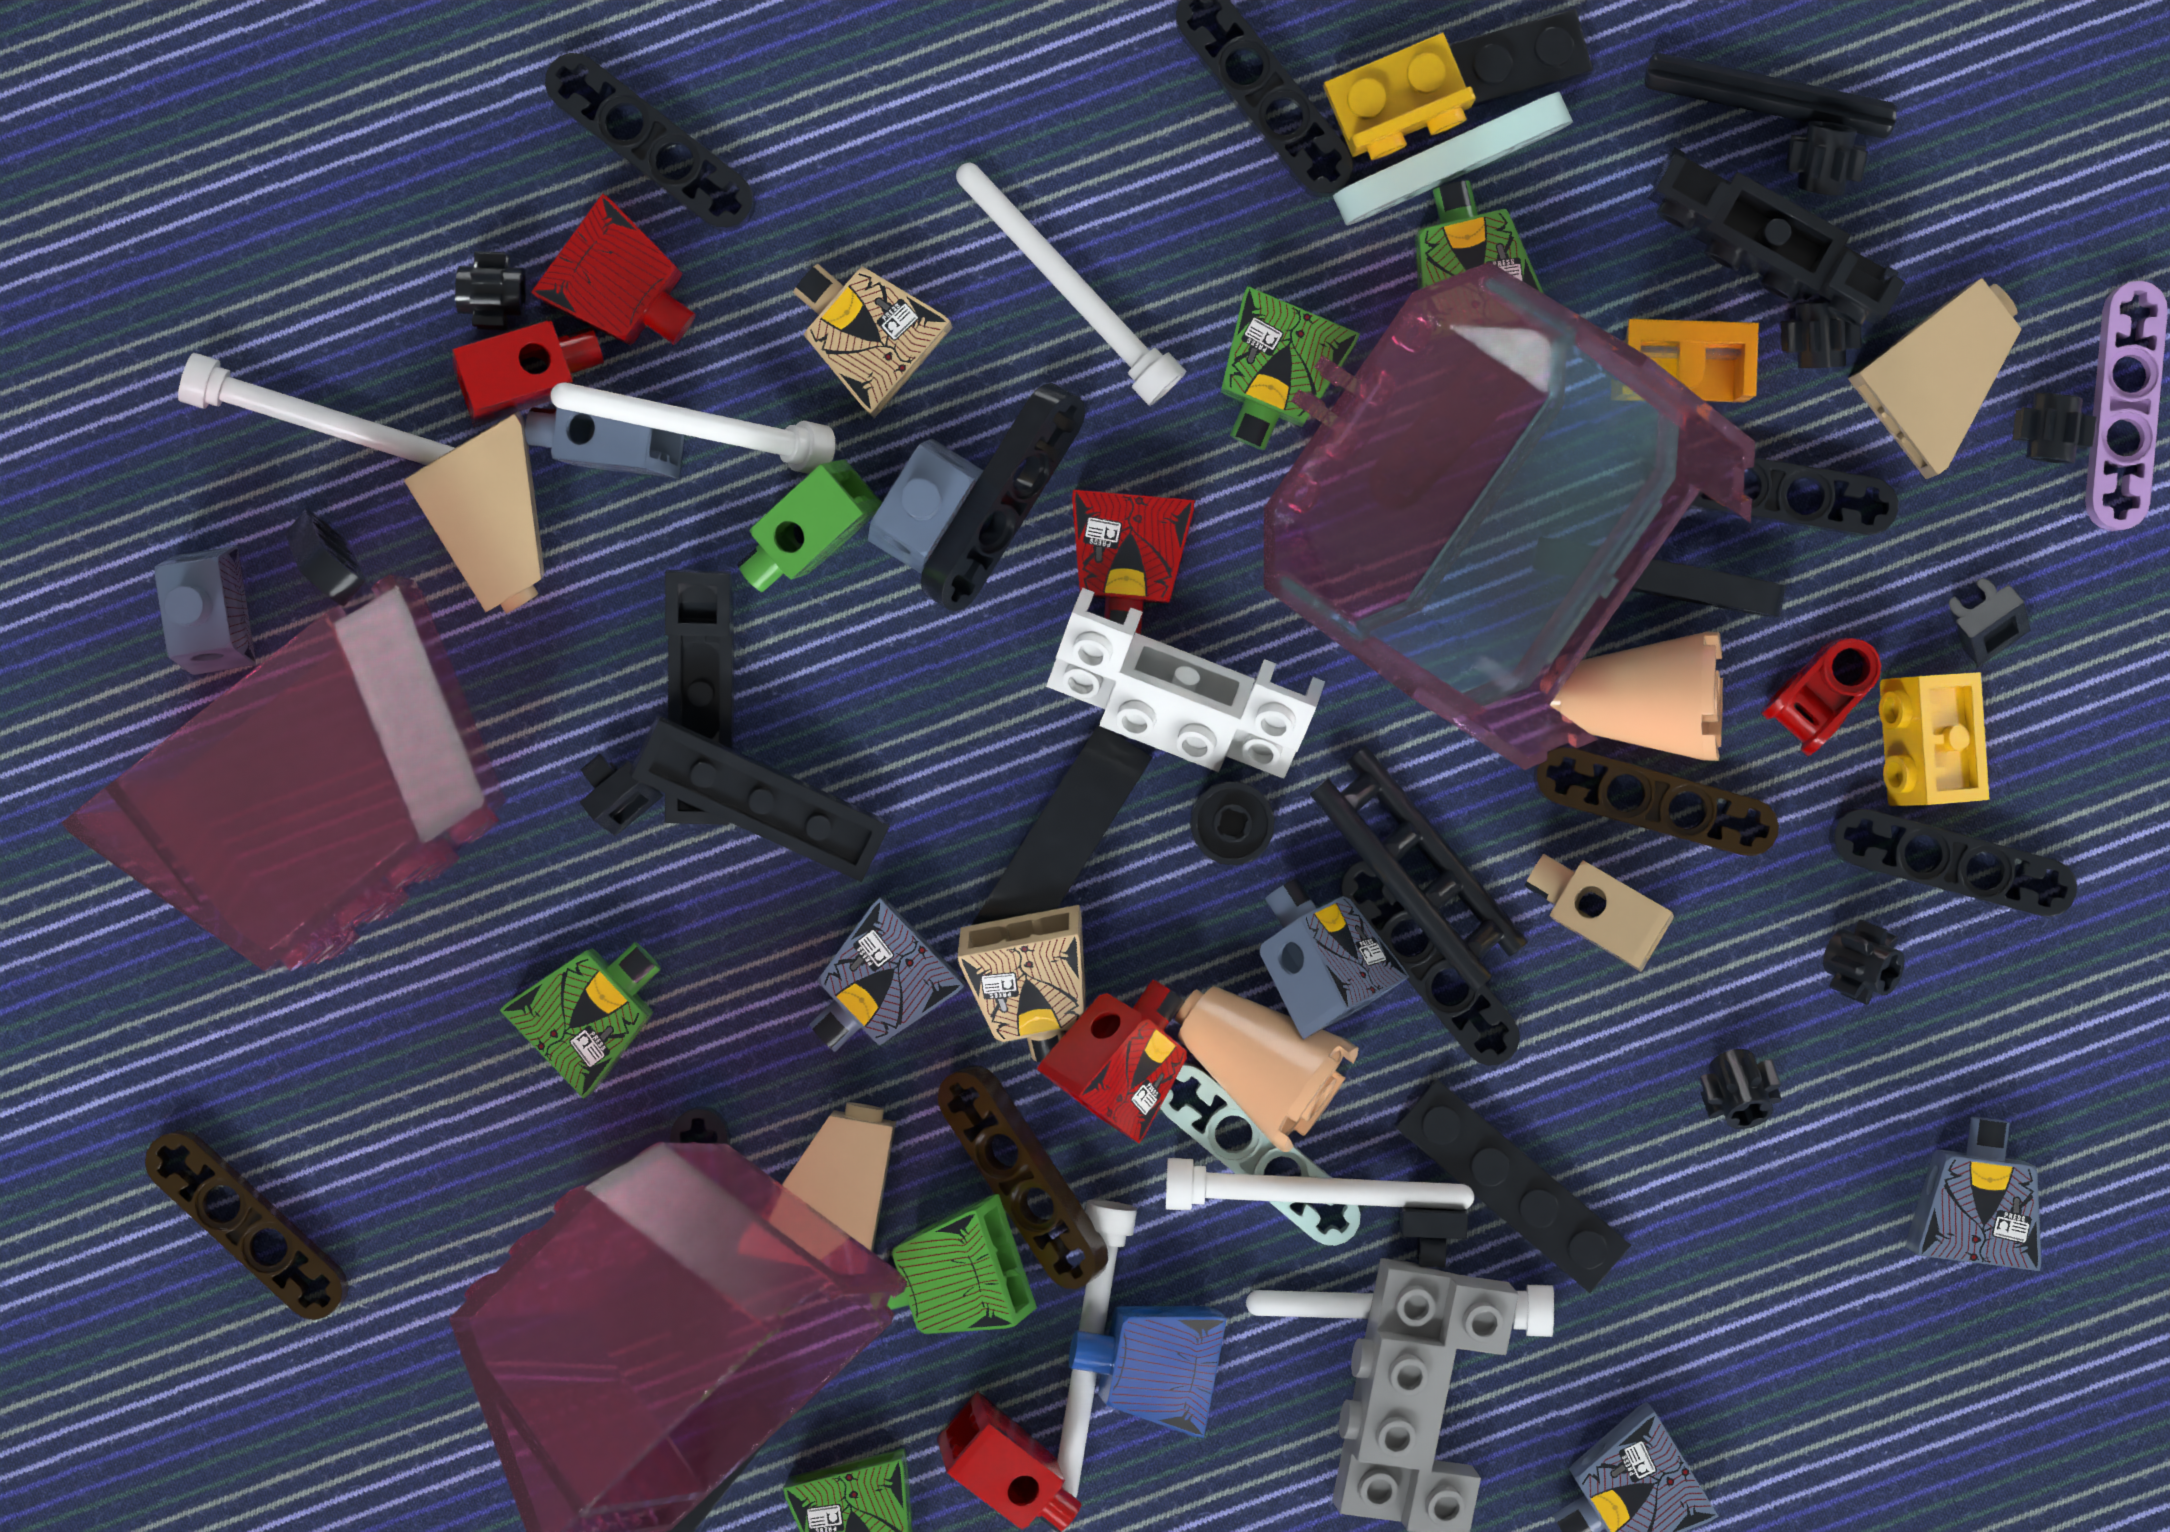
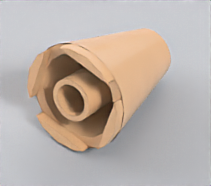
M1703 632L1563 664L1561 677H1550V715H1561L1562 727L1704 761H1719L1718 747H1721L1723 678H1720L1719 671H1716V659H1722L1719 632Z
M1216 986L1211 987L1205 994L1197 989L1193 991L1185 1000L1175 1018V1021L1182 1025L1178 1033V1039L1269 1141L1283 1152H1289L1294 1147L1288 1135L1295 1130L1302 1136H1305L1340 1089L1345 1077L1339 1074L1336 1069L1342 1058L1345 1057L1354 1064L1358 1055L1359 1048L1347 1039L1325 1030H1321L1303 1040L1290 1016Z

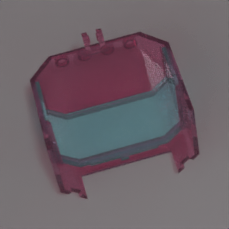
M1487 262L1412 292L1355 376H1352L1322 355L1314 368L1320 372L1321 377L1336 387L1341 386L1345 389L1331 410L1326 408L1325 402L1312 393L1303 392L1298 389L1291 402L1322 424L1264 507V589L1412 699L1526 770L1547 761V751L1570 743L1575 748H1579L1598 740L1550 704L1698 493L1702 492L1751 523L1752 499L1743 493L1745 470L1754 467L1755 441L1651 358L1493 263Z

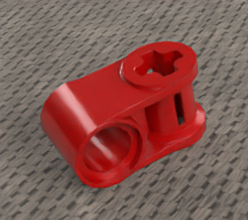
M1838 638L1831 640L1822 646L1799 672L1794 674L1777 690L1760 713L1767 720L1776 718L1802 742L1800 750L1808 757L1816 752L1845 721L1847 714L1875 686L1881 672L1879 654L1872 645L1860 639ZM1851 648L1862 658L1863 670L1858 680L1852 684L1843 685L1833 675L1832 664L1839 652ZM1794 704L1813 720V724L1795 709Z

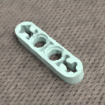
M1556 92L1359 180L1335 193L1333 198L1345 224L1348 226L1554 134L1570 125L1573 120L1560 92Z
M1183 1064L1176 1079L1184 1083L1192 1076L1200 1082L1196 1088V1093L1207 1105L1211 1106L1215 1095L1220 1096L1226 1101V1104L1211 1113L1203 1131H1200L1192 1124L1202 1117V1114L1192 1105L1185 1102L1177 1109L1170 1104L1174 1095L1171 1088L1160 1109L1168 1118L1235 1174L1264 1175V1169L1272 1159L1283 1156L1296 1161L1301 1170L1300 1177L1332 1178L1295 1146L1289 1152H1283L1274 1146L1214 1078L1194 1064ZM1231 1115L1240 1116L1251 1125L1252 1138L1249 1144L1242 1150L1227 1151L1216 1142L1215 1129L1218 1123L1225 1117ZM1269 1201L1310 1237L1324 1245L1335 1246L1347 1242L1355 1235L1360 1225L1361 1214L1358 1205L1344 1206L1342 1215L1347 1223L1343 1228L1338 1229L1336 1226L1330 1225L1323 1231L1317 1227L1321 1219L1320 1215L1309 1203H1304L1301 1212H1297L1290 1206L1294 1202Z

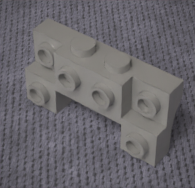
M1380 1259L1365 1338H1358L1356 1340L1352 1353V1375L1357 1377L1352 1400L1346 1399L1344 1401L1339 1419V1433L1341 1438H1344L1332 1501L1340 1514L1402 1522L1407 1531L1470 1532L1481 1477L1472 1465L1434 1460L1456 1350L1463 1349L1499 1355L1507 1354L1519 1295L1509 1282L1458 1275L1429 1267H1419V1264L1407 1261Z

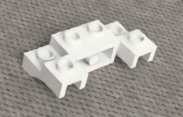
M1082 588L1069 619L1046 687L1105 709L1099 726L1171 753L1187 761L1219 772L1224 758L1227 756L1283 779L1285 778L1316 710L1325 681L1313 677L1304 696L1271 683L1270 680L1276 663L1265 659L1255 680L1247 675L1136 633L1135 631L1143 613L1139 610L1130 608L1124 625L1088 612L1095 592Z

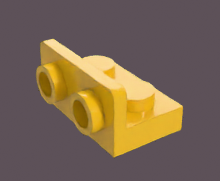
M1440 33L1326 81L1323 85L1352 157L1368 151L1371 160L1382 158L1402 149L1407 145L1404 136L1427 126L1430 134L1435 135L1465 122L1467 118L1464 110L1471 108L1476 100L1471 86L1466 88L1444 33Z
M1981 672L1882 679L1880 681L1881 700L1879 703V715L1883 726L1885 755L1883 777L1887 787L1889 805H1933L1989 800Z

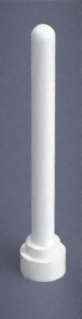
M965 163L958 168L956 179L962 188L1131 367L1128 375L1135 381L1132 388L1151 406L1175 386L1186 373V370L1169 352L1162 355L1156 347L1149 350L977 165Z
M192 353L189 357L179 385L178 400L180 402L206 409L209 404L219 407L222 402H226L424 465H428L454 449V447L231 378L230 370L221 368L219 360L197 353Z
M566 382L558 383L551 391L552 403L561 409L779 454L781 460L788 463L789 467L797 472L810 474L820 464L832 462L835 453L833 430L829 426L813 422L801 421L796 425H789L784 430Z
M1168 1158L1166 1209L1191 1210L1192 1204L1204 1205L1205 1198L1456 1210L1467 1209L1474 1201L1473 1190L1465 1184L1206 1173V1166H1194L1193 1159Z
M1092 1199L1087 1200L1085 1212L1091 1219L1096 1232H1099L1104 1239L1108 1249V1262L1101 1275L1086 1285L1079 1331L1104 1335L1118 1247H1124L1126 1236L1133 1235L1137 1208L1124 1203ZM1072 1369L1057 1462L1065 1479L1062 1487L1076 1498L1097 1373Z
M1527 1285L1526 1291H1517L1519 1295L1513 1319V1329L1526 1330V1336L1552 1337L1554 1326L1553 1285ZM1256 1290L1248 1295L1246 1307L1251 1314L1256 1316L1369 1319L1374 1293Z

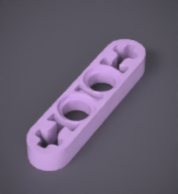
M2145 281L2129 282L2113 290L2106 298L2102 310L2093 416L2097 417L2094 444L2093 447H2090L2085 503L2086 512L2091 521L2098 527L2108 531L2125 530L2139 524L2147 515L2151 501L2168 309L2167 300L2162 291L2152 283ZM2134 294L2139 295V305L2150 309V317L2138 321L2135 341L2147 338L2149 340L2148 348L2136 344L2116 347V337L2125 339L2130 336L2131 317L2120 314V305L2132 301ZM2122 357L2137 359L2145 369L2146 379L2144 385L2137 392L2129 393L2122 391L2113 380L2112 372L2114 365ZM2118 420L2131 422L2139 432V446L2130 456L2117 455L2110 449L2107 443L2108 429ZM2104 464L2115 468L2137 466V476L2128 474L2122 477V496L2132 498L2133 505L2132 509L2120 512L2119 520L2114 518L2113 508L2103 506V495L2115 492L2118 474L2105 475Z

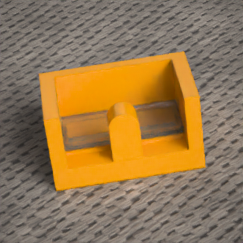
M1629 319L1626 339L1619 344L1617 398L1746 402L1756 396L1759 323Z

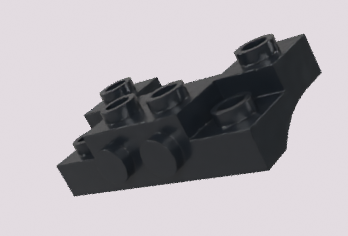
M1676 147L1670 151L1652 183L1654 187L1647 199L1660 205L1656 213L1668 223L1686 231H1691L1694 225L1699 227L1700 229L1695 239L1707 245L1704 251L1706 256L1718 264L1735 271L1739 269L1741 264L1763 276L1760 282L1763 288L1790 302H1794L1797 296L1807 300L1818 293L1831 301L1827 307L1831 313L1853 325L1862 326L1865 320L1874 325L1886 318L1905 284L1904 280L1897 277L1898 271L1889 266L1883 268L1847 248L1845 244L1850 234L1743 174L1736 172L1727 181L1684 157L1685 152Z

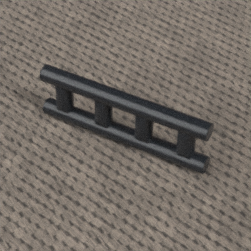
M1365 745L1346 761L1358 775L1351 784L1340 792L1331 780L1327 778L1309 795L1474 992L1493 976L1480 961L1486 953L1498 943L1510 957L1528 943V939ZM1374 796L1399 824L1382 842L1357 813ZM1415 845L1440 873L1423 891L1398 862ZM1456 894L1481 923L1464 940L1439 911Z

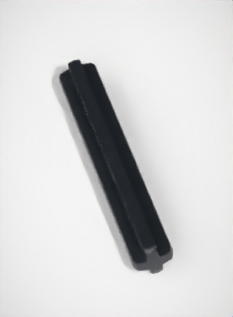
M1654 53L1650 57L1645 73V86L1648 89L1807 123L1810 121H1825L1843 124L1855 128L1859 134L1878 138H1886L1892 133L1897 116V106L1893 102L1663 53Z

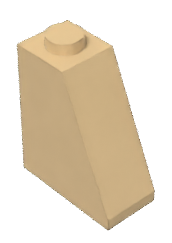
M1983 278L1968 285L1848 378L1925 479L1939 475L1949 467L2021 331V327L2013 318L2017 315L2018 311L2011 298L1997 284H1992L1989 287Z
M519 410L404 479L407 487L485 612L500 604L507 614L539 594L533 584L541 580L545 574L529 446L525 437L526 422Z
M847 1102L845 1112L834 1110L742 1242L739 1256L866 1279L871 1267L896 1121L883 1119V1108L867 1104Z

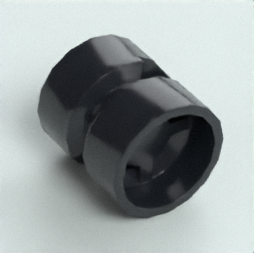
M1225 781L1210 786L1198 796L1191 809L1189 827L1194 842L1206 857L1220 864L1238 866L1253 861L1266 850L1273 837L1275 819L1270 803L1260 791L1245 783Z

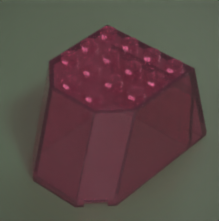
M390 574L376 582L371 588L377 598L349 615L343 611L340 605L323 614L61 823L74 837L264 971L286 966L289 971H292L300 965L305 968L313 962L319 964L327 958L331 961L342 954L360 939V936L354 930L363 922L369 924L376 919L379 922L384 920L410 899L404 891L406 887L415 881L418 884L426 879L431 882L452 867L460 859L454 849L465 841L469 844L474 842L500 821L495 812L506 802L423 592L412 579Z
M658 1142L649 1146L636 1158L586 1186L576 1187L563 1195L554 1205L553 1210L556 1214L541 1229L533 1230L518 1239L509 1250L511 1258L497 1272L483 1276L467 1289L464 1295L467 1301L449 1317V1321L526 1532H664L672 1530L892 1323L894 1313L888 1307V1301L891 1295L894 1298L904 1292L908 1282L899 1271L729 1145L696 1142Z

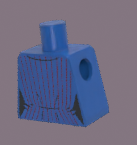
M1209 1306L1115 1307L1109 1336L1079 1330L1074 1332L1069 1352V1368L1100 1373L1098 1395L1106 1405L1185 1434L1204 1438L1227 1318L1217 1308Z

